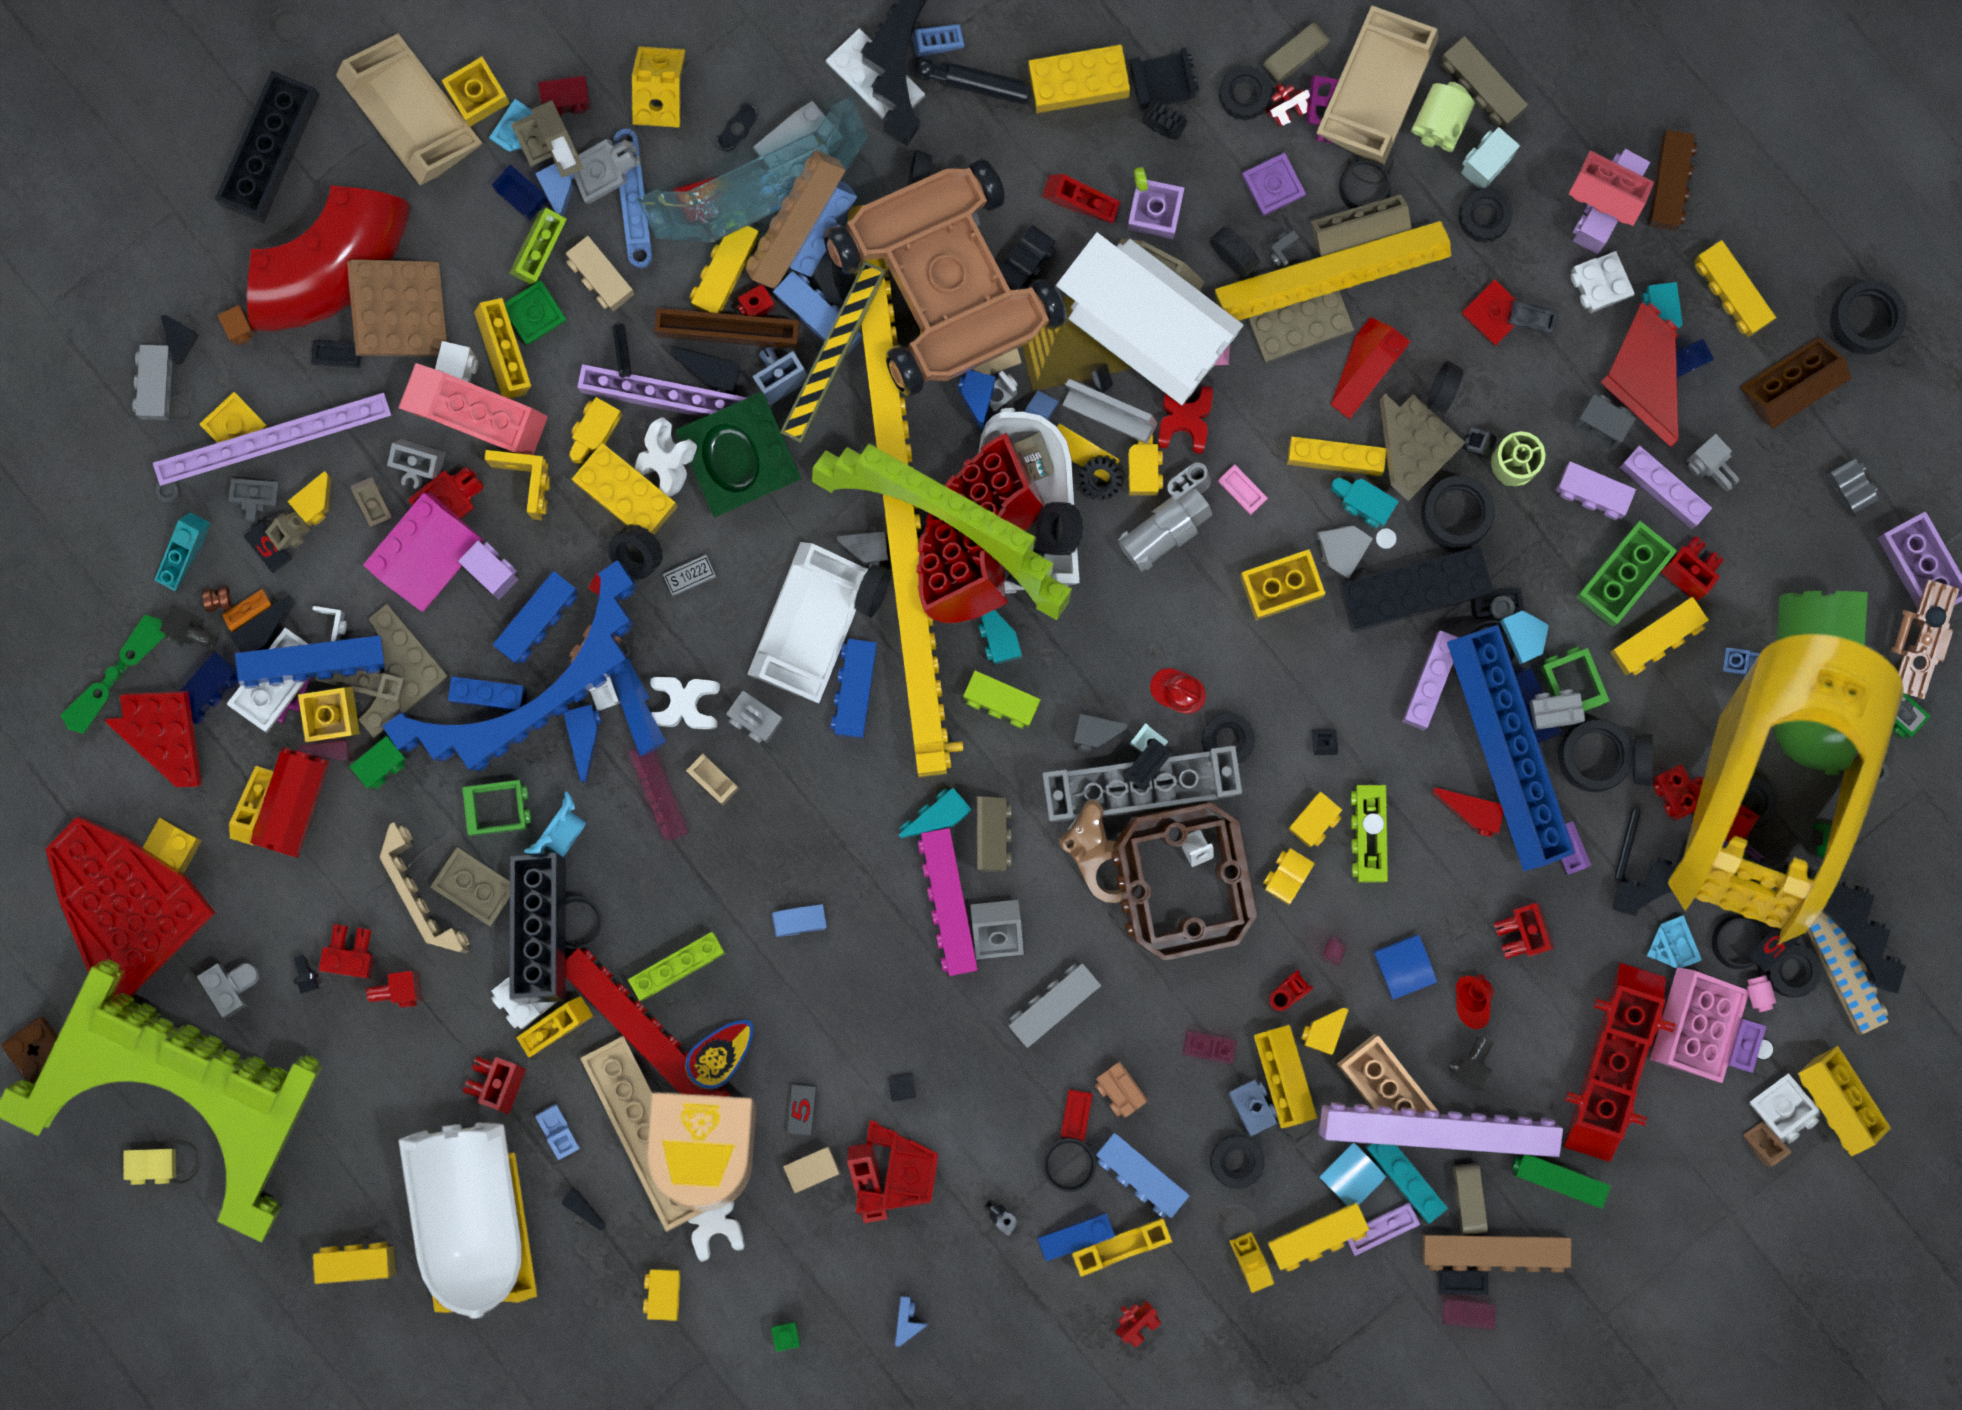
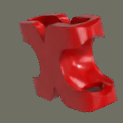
M1203 386L1199 400L1189 404L1184 402L1183 405L1165 393L1163 408L1169 416L1164 417L1160 424L1159 448H1168L1172 435L1177 431H1185L1193 439V452L1196 454L1204 452L1208 427L1201 419L1206 418L1210 413L1213 396L1212 386Z

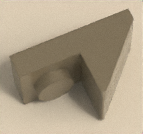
M373 477L351 486L352 493L370 527L392 518L379 485H376Z

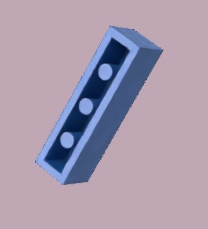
M553 571L494 642L493 646L515 664L525 663L532 654L530 651L536 643L539 645L546 638V630L551 625L555 626L563 616L560 613L566 606L570 608L578 598L576 596L578 593L577 589Z
M848 639L847 645L843 644L841 658L845 659L844 668H839L837 682H842L840 692L836 691L834 705L838 706L837 715H832L831 729L835 730V736L864 739L877 650L876 642Z

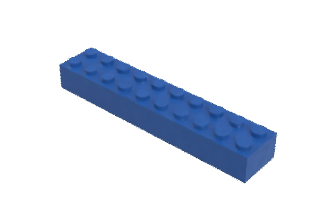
M1499 626L1489 627L1448 641L1447 645L1523 871L1542 867L1575 854Z

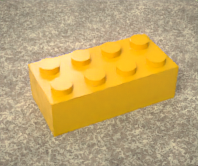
M1122 45L1034 59L1028 62L1036 113L1129 98L1130 87Z
M603 443L600 444L572 478L575 485L627 527L632 524L635 526L640 525L654 535L678 507L676 502Z
M1839 1046L1815 1057L1798 1073L1802 1085L1809 1090L1814 1098L1815 1105L1822 1110L1827 1118L1828 1125L1836 1132L1842 1147L1849 1152L1851 1157L1874 1146L1891 1129Z

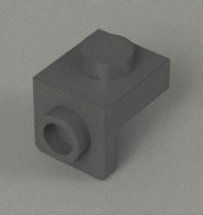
M1294 230L1289 234L1286 231L1280 234L1275 239L1276 243L1270 248L1269 252L1271 254L1269 257L1276 267L1280 265L1283 269L1289 264L1283 253L1298 243L1299 236Z

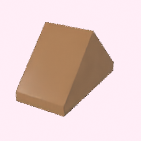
M1763 1121L1743 1135L1764 1166L1772 1167L1791 1154L1786 1145Z

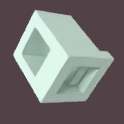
M1145 723L1130 745L1142 753L1147 747L1149 739L1155 738L1164 746L1168 741Z

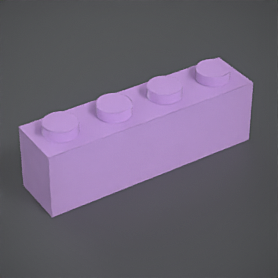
M1640 445L1619 467L1691 530L1712 509L1711 506Z
M1439 631L1436 634L1403 717V723L1423 731L1428 728L1453 664L1447 642L1458 637L1443 631Z

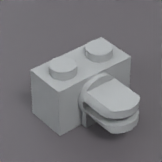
M1717 434L1711 437L1686 460L1689 470L1694 475H1699L1701 478L1705 475L1708 477L1711 475L1726 491L1732 489V484L1736 485L1739 482L1738 476L1725 463L1732 457L1730 455L1732 450Z
M744 691L741 692L726 714L731 718L728 721L739 730L744 727L750 731L748 736L759 744L762 740L768 743L783 721L781 716Z
M216 964L197 976L222 1018H229L248 1006L241 993L257 983L259 972L251 964H242L228 973L223 964Z

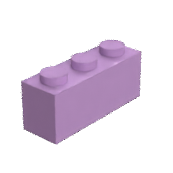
M1571 461L1566 465L1556 488V492L1561 493L1560 497L1569 501L1578 500L1582 502L1583 507L1593 511L1599 509L1604 512L1606 517L1613 520L1622 519L1626 515L1636 491L1632 487Z

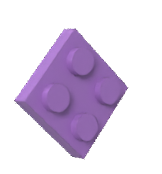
M1285 153L1242 173L1262 216L1270 214L1306 195Z

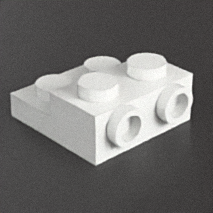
M1616 251L1598 259L1594 258L1584 262L1571 270V281L1575 287L1579 288L1581 304L1584 309L1588 308L1589 313L1620 302L1635 294Z
M509 977L492 990L494 994L491 998L499 1009L503 1007L509 1013L506 1018L514 1028L519 1026L520 1029H524L557 1003L518 1004L510 1000Z
M1789 1073L1750 1101V1105L1763 1119L1767 1127L1783 1143L1785 1141L1788 1144L1792 1143L1799 1137L1800 1134L1798 1132L1804 1127L1810 1129L1819 1122L1820 1110Z

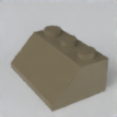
M977 797V872H1006V866H1011V852H1006V842H1011V828H1006V818H1011V804H1006V798Z

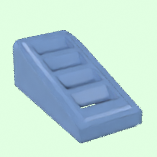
M960 24L915 29L911 36L916 57L964 48ZM950 32H953L954 43H951ZM941 34H943L945 44L941 42ZM931 36H934L935 45H932Z

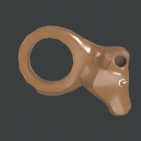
M1090 800L1084 804L1078 817L1059 838V846L1073 857L1086 885L1096 898L1104 902L1118 903L1123 899L1122 890H1106L1100 887L1096 881V873L1099 866L1106 860L1112 859L1111 852H1114L1113 845L1116 841L1106 839L1102 823L1103 807L1098 801ZM1135 885L1132 888V895L1139 885Z

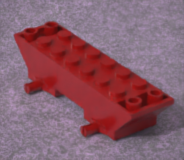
M1619 963L1608 1001L1595 999L1594 1002L1596 1003L1593 1005V1008L1603 1010L1604 1014L1579 1095L1569 1091L1566 1093L1567 1096L1573 1098L1565 1097V1101L1574 1103L1576 1106L1564 1142V1148L1611 1162L1629 1124L1633 1122L1642 1126L1646 1125L1647 1122L1638 1119L1647 1121L1648 1117L1634 1113V1102L1647 1053L1659 1029L1673 1033L1675 1030L1673 1028L1676 1027V1023L1662 1019L1666 977Z

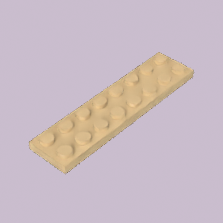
M622 1036L581 1057L580 1059L665 1231L668 1232L706 1212L689 1210L676 1204L657 1187L652 1179L648 1167L652 1091L625 1037Z

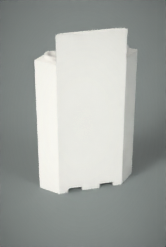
M1096 233L1056 285L1075 300L1071 306L1073 312L1068 318L1181 405L1191 396L1204 376L1211 370L1223 351L1230 345L1243 327V324L1131 239L1124 245L1120 243L1116 247L1099 233Z

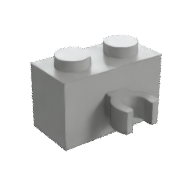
M400 439L392 443L387 466L407 471V474L402 477V485H407L409 478H412L415 482L413 488L417 489L422 483L421 476L433 479L442 472L446 452Z

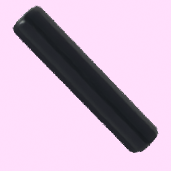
M622 323L619 325L614 324L612 330L619 376L621 378L630 377L632 372L625 325Z

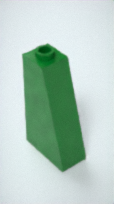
M1521 1154L1520 1157L1516 1156L1511 1168L1514 1170L1513 1176L1601 1209H1603L1611 1185L1528 1154Z

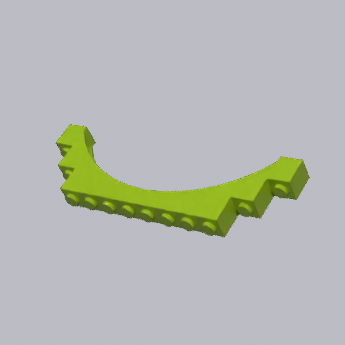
M868 444L862 454L847 447L840 457L825 450L813 466L812 482L831 493L836 489H861L885 494L919 507L958 529L1002 564L1026 590L1037 605L1036 609L1057 620L1068 605L1072 589L1051 577L1054 563L1033 552L1035 543L1033 535L871 444Z

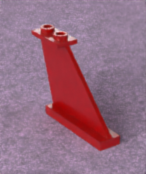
M1642 302L1609 375L1601 383L1670 447H1674L1679 441L1676 339L1680 335L1676 332L1678 327L1671 320L1667 319L1664 321L1658 316L1661 313L1658 308L1651 302L1648 306Z

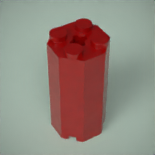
M283 747L279 753L250 840L251 844L292 857H300L328 772L329 761Z

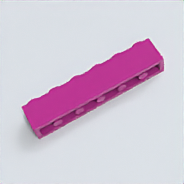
M950 828L922 833V839L918 840L920 854L925 853L927 863L922 864L925 878L930 877L931 887H927L929 901L935 902L936 910L932 911L934 925L939 924L941 934H936L939 949L944 948L945 958H941L943 972H948L950 977L978 971Z

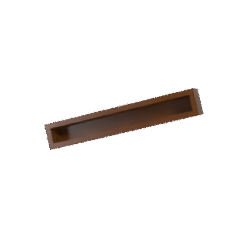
M656 308L654 332L656 337L798 349L800 322L799 320Z

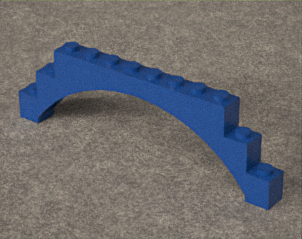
M617 560L598 573L601 578L600 595L589 634L568 669L539 697L501 717L465 725L423 723L412 720L408 714L401 712L382 726L396 748L400 751L410 752L418 747L419 741H421L432 759L436 761L442 760V762L450 759L455 754L453 751L456 750L469 770L481 771L490 764L489 760L495 756L499 758L509 751V746L515 742L519 744L529 737L528 733L533 729L539 730L546 726L548 719L553 715L559 716L567 711V706L573 701L579 702L588 695L587 691L593 687L596 689L607 682V677L613 673L617 675L624 671L630 659L615 637L626 635L631 630L630 627L634 622L619 600L631 597L635 593L634 589L638 587L624 565Z

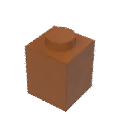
M239 305L217 315L229 341L234 345L246 344L255 335L244 310Z

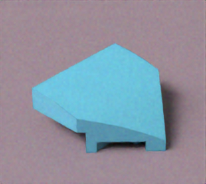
M514 99L489 139L508 152L522 149L511 124L532 115L531 109Z
M1524 611L1500 620L1519 664L1543 654L1548 624Z
M1684 915L1660 925L1647 956L1674 968H1683L1702 960Z

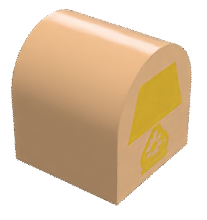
M652 1093L648 1167L655 1184L667 1197L689 1210L713 1211L730 1204L742 1193L752 1171L756 1105L753 1100L747 1098Z

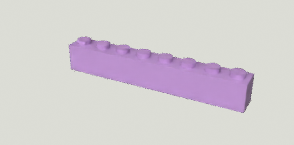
M583 364L577 386L580 393L698 417H706L746 399V397L633 374L630 377L621 378L618 371Z

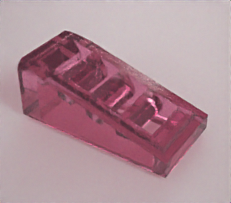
M346 741L298 746L299 752L308 755L346 762L351 761L350 743Z
M1335 936L1328 939L1321 958L1322 961L1339 966L1346 950V944Z

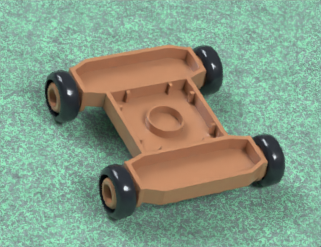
M984 159L971 163L967 169L947 168L863 206L855 217L847 222L845 227L841 224H835L824 231L823 239L829 258L837 271L844 276L858 272L861 268V262L865 260H885L922 331V334L915 341L911 342L908 347L900 344L888 349L886 352V364L890 376L896 387L905 396H913L921 392L923 383L928 380L948 381L1030 343L1042 327L1054 330L1066 323L1067 310L1057 287L1046 278L1037 280L1028 289H1009L972 218L980 208L993 211L1001 207L1005 200L1004 188L998 173Z

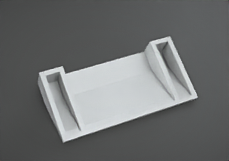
M800 542L747 675L819 703L855 615L856 595L868 569L815 544Z

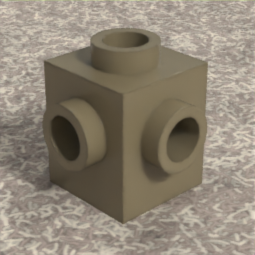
M293 512L288 515L282 513L277 516L265 533L277 550L280 551L290 546L296 548L305 541V535L310 530L299 514Z

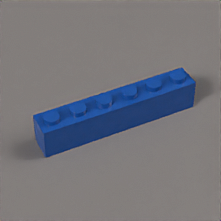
M381 635L235 653L238 682L240 686H245L247 689L257 688L261 683H269L271 686L284 684L283 681L293 680L295 683L306 682L309 677H317L319 680L330 679L334 674H342L343 677L356 675L358 671H366L367 674L378 673L380 669L385 668Z

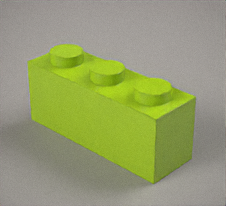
M548 208L540 210L509 274L528 284L535 283L567 219Z
M974 671L963 696V699L967 700L966 705L977 710L980 707L989 710L988 715L1000 720L1002 716L1010 719V724L1020 729H1023L1024 726L1029 728L1041 701L1037 697L977 671Z

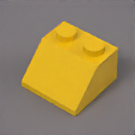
M159 817L143 848L184 874L202 840Z

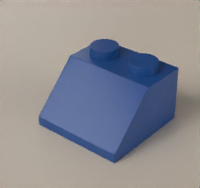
M970 370L967 371L966 376L961 375L958 393L962 394V402L979 430H984L995 388V376Z

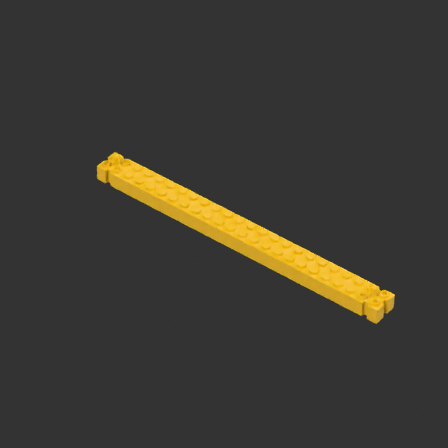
M865 205L851 207L848 212V221H851ZM884 259L865 260L886 270L885 277L889 276L888 266ZM884 278L861 324L877 448L908 465V462H912L911 445L905 444V439H910L907 420H902V416L906 415L905 398L899 396L900 391L893 382L886 364L887 350L898 345L896 327H891L890 323H895L893 303L888 304L887 300L892 299L890 280L885 281ZM883 494L918 777L947 774V768H951L949 752L963 751V742L948 743L946 728H941V721L945 720L943 704H938V697H942L940 680H935V674L939 673L937 656L932 657V650H936L934 632L929 633V626H933V619L924 612L918 591L919 582L916 565H918L920 554L918 552L920 538H917V533L921 532L919 514L914 515V509H918V507Z

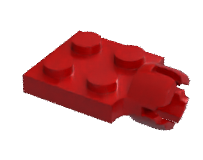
M464 467L453 476H450L444 470L410 497L408 501L413 506L423 493H432L460 519H463L475 509L471 502L472 498L484 486L481 480L476 478L477 475L468 467Z

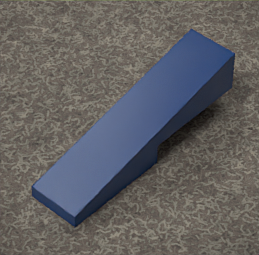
M629 662L626 664L627 668L617 675L613 673L611 677L636 748L641 757L652 753L667 741L645 703L650 697Z

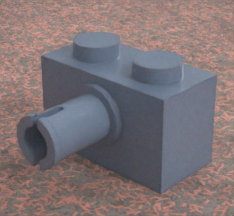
M767 347L765 349L769 357H767L763 350L759 354L767 368L755 374L753 378L761 391L764 392L770 405L803 386L808 374L793 351L778 359L773 348Z
M1252 1080L1228 1092L1249 1136H1253L1277 1124L1275 1120L1278 1117L1276 1110L1272 1104H1267L1264 1098L1267 1092L1261 1082L1257 1083L1256 1080Z

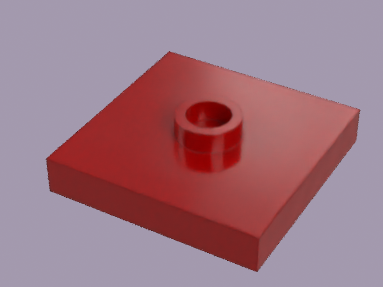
M1494 279L1461 315L1489 342L1496 346L1515 327V325L1507 324L1512 300L1516 299Z

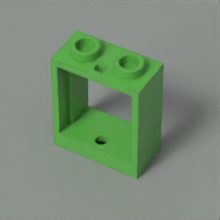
M1579 646L1567 651L1568 656L1559 659L1558 655L1544 660L1545 665L1540 667L1552 697L1559 696L1560 691L1552 669L1583 658L1598 695L1582 702L1583 712L1609 702L1588 648L1581 650Z
M521 780L462 787L467 833L469 836L528 829V823H531L530 809H526L525 800L529 799L527 785H523ZM516 789L520 823L480 828L476 794Z

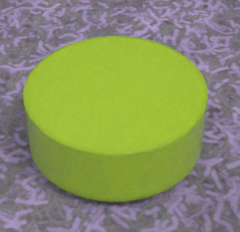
M1135 168L1133 173L1137 190L1139 192L1148 190L1144 168Z

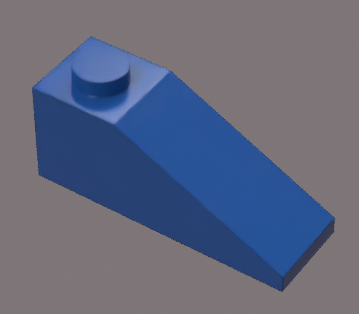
M592 705L564 712L580 782L582 783L588 782L599 734L598 724L602 723L599 710H594Z
M1103 1213L1039 1237L1038 1241L1045 1260L1048 1261L1115 1237L1107 1214Z

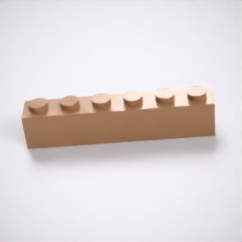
M815 150L812 156L806 160L804 170L795 179L791 192L782 201L780 211L771 220L770 228L765 236L760 239L754 255L747 261L746 270L752 280L773 289L777 288L846 171L838 159Z
M1422 1235V1264L1428 1265V1270H1443V1266H1452V1270L1465 1271L1467 1266H1477V1271H1491V1266H1501V1271H1516V1267H1525L1527 1272H1540V1267H1550V1272H1564V1268H1571V1238Z

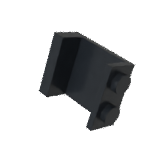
M1186 47L1181 48L1179 54L1145 61H1141L1140 57L1130 59V70L1139 110L1148 108L1150 102L1166 105L1195 98L1199 86L1197 77H1192L1191 68H1194L1192 55L1187 54Z

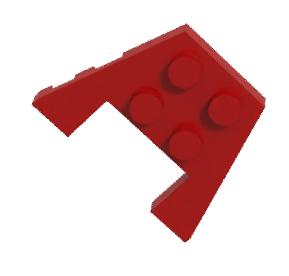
M870 1120L866 1143L872 1142L873 1145L891 1148L884 1194L859 1190L855 1214L931 1203L938 1153L912 1140L909 1141L898 1135L897 1132L891 1129L888 1130L878 1125L879 1123Z

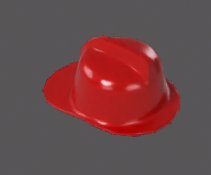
M1167 668L1157 672L1151 679V694L1161 705L1179 713L1191 714L1200 710L1205 703L1206 692L1204 686L1199 680L1186 673Z
M1484 974L1473 977L1463 976L1456 983L1458 1015L1467 1027L1472 1029L1485 1027L1490 1019V1003L1494 998L1493 986L1486 980Z

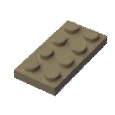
M1339 290L1248 318L1264 364L1354 331Z

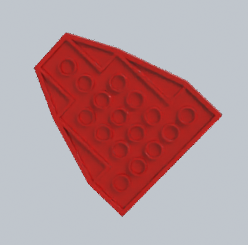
M76 817L45 849L60 905L88 973L94 965L106 960L119 964V969L124 971L113 996L124 993L132 997L216 914L215 910L186 875L129 838L86 818Z

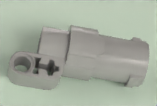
M1194 463L1171 479L1168 483L1170 498L1152 511L1153 515L1131 532H1124L1121 538L1118 539L1120 548L1138 571L1149 570L1153 567L1152 563L1174 546L1179 548L1198 534L1196 527L1213 515L1209 504L1201 495L1211 485V478L1204 464ZM1198 475H1204L1199 480L1194 479Z

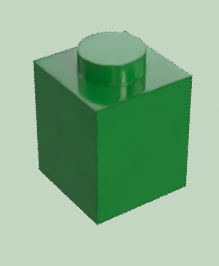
M796 1321L771 1327L776 1352L801 1346Z

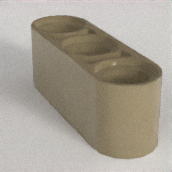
M1314 22L1269 57L1263 65L1276 81L1280 83L1325 48L1331 40L1319 25Z
M1479 1163L1453 1165L1462 1235L1487 1233V1219Z

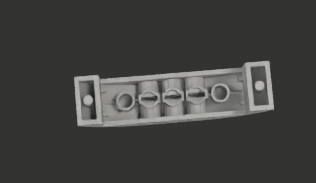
M1235 746L1214 748L1209 752L1169 757L1143 791L1124 777L1134 762L1068 772L1066 769L1043 773L1049 821L1075 820L1083 809L1084 804L1090 800L1098 801L1103 807V817L1197 804L1242 794Z

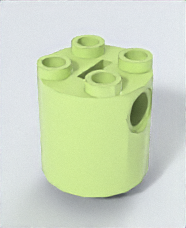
M1449 82L1448 85L1433 84L1411 132L1422 138L1421 143L1426 146L1433 147L1435 144L1448 152H1453L1475 102L1467 90L1460 84Z
M1522 431L1511 433L1502 440L1492 454L1491 466L1494 475L1505 486L1526 484L1535 477L1544 465V446L1531 433Z

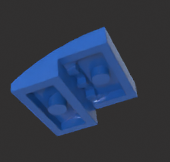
M1419 934L1373 951L1390 997L1393 1000L1437 983Z

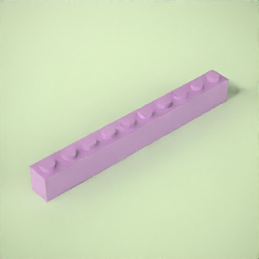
M1333 1102L1330 1106L1322 1105L1319 1135L1325 1140L1559 1157L1563 1128L1556 1124L1555 1120L1541 1118V1122L1532 1121V1118L1522 1116L1518 1117L1517 1120H1511L1505 1115H1495L1494 1118H1486V1115L1480 1113L1462 1116V1113L1449 1111L1448 1115L1439 1114V1111L1425 1110L1424 1113H1418L1415 1109L1401 1108V1111H1392L1391 1107L1378 1106V1109H1369V1106L1355 1104L1354 1108L1345 1107V1104Z

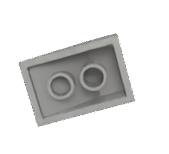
M811 101L794 112L753 147V150L781 185H783L804 170L806 160L812 156L815 150L827 155L834 151L840 142L841 136L816 104Z

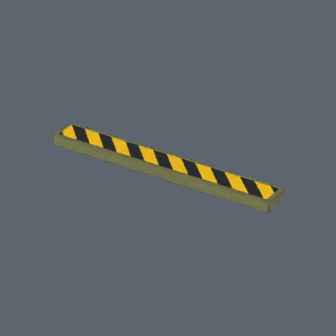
M863 262L780 432L781 434L802 444L804 443L887 273L886 270L869 262Z

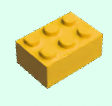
M1310 549L1244 571L1240 575L1255 621L1325 596V591Z
M387 1242L369 1244V1248H363V1244L344 1246V1250H339V1246L320 1248L319 1253L313 1254L315 1284L380 1279L396 1275L394 1246H387Z

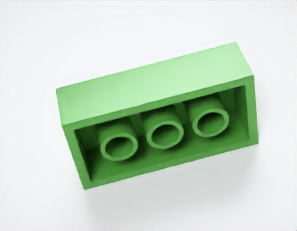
M1639 521L1575 598L1613 628L1621 621L1677 550Z

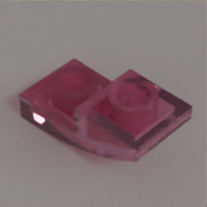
M1186 1031L1182 1055L1233 1064L1237 1040Z
M1444 1300L1442 1324L1494 1330L1496 1305Z

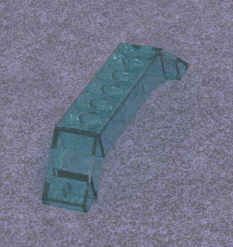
M852 97L831 106L830 113L816 131L688 192H670L656 189L638 198V202L655 238L712 243L779 211L782 201L791 192L795 179L804 170L806 160L812 156L815 150L838 159L845 168L846 173L868 138Z

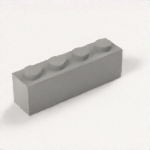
M1076 963L1064 972L1067 975L1065 979L1061 982L1056 979L1046 988L1049 991L1041 998L1038 994L1028 1003L1030 1008L1026 1012L1022 1013L1019 1010L1009 1019L1012 1022L1009 1028L1026 1048L1031 1046L1101 986L1083 963L1079 967Z

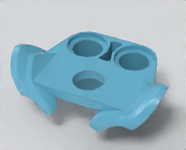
M567 791L564 792L563 805L538 842L531 845L530 848L524 849V853L531 855L544 854V849H546L550 853H557L564 857L585 827L586 821L571 812L575 809V805Z

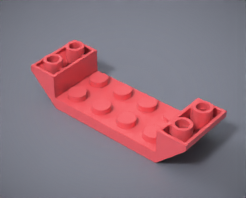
M417 363L414 365L398 407L419 417L428 418L506 449L510 453L534 455L548 418L545 414L524 404Z

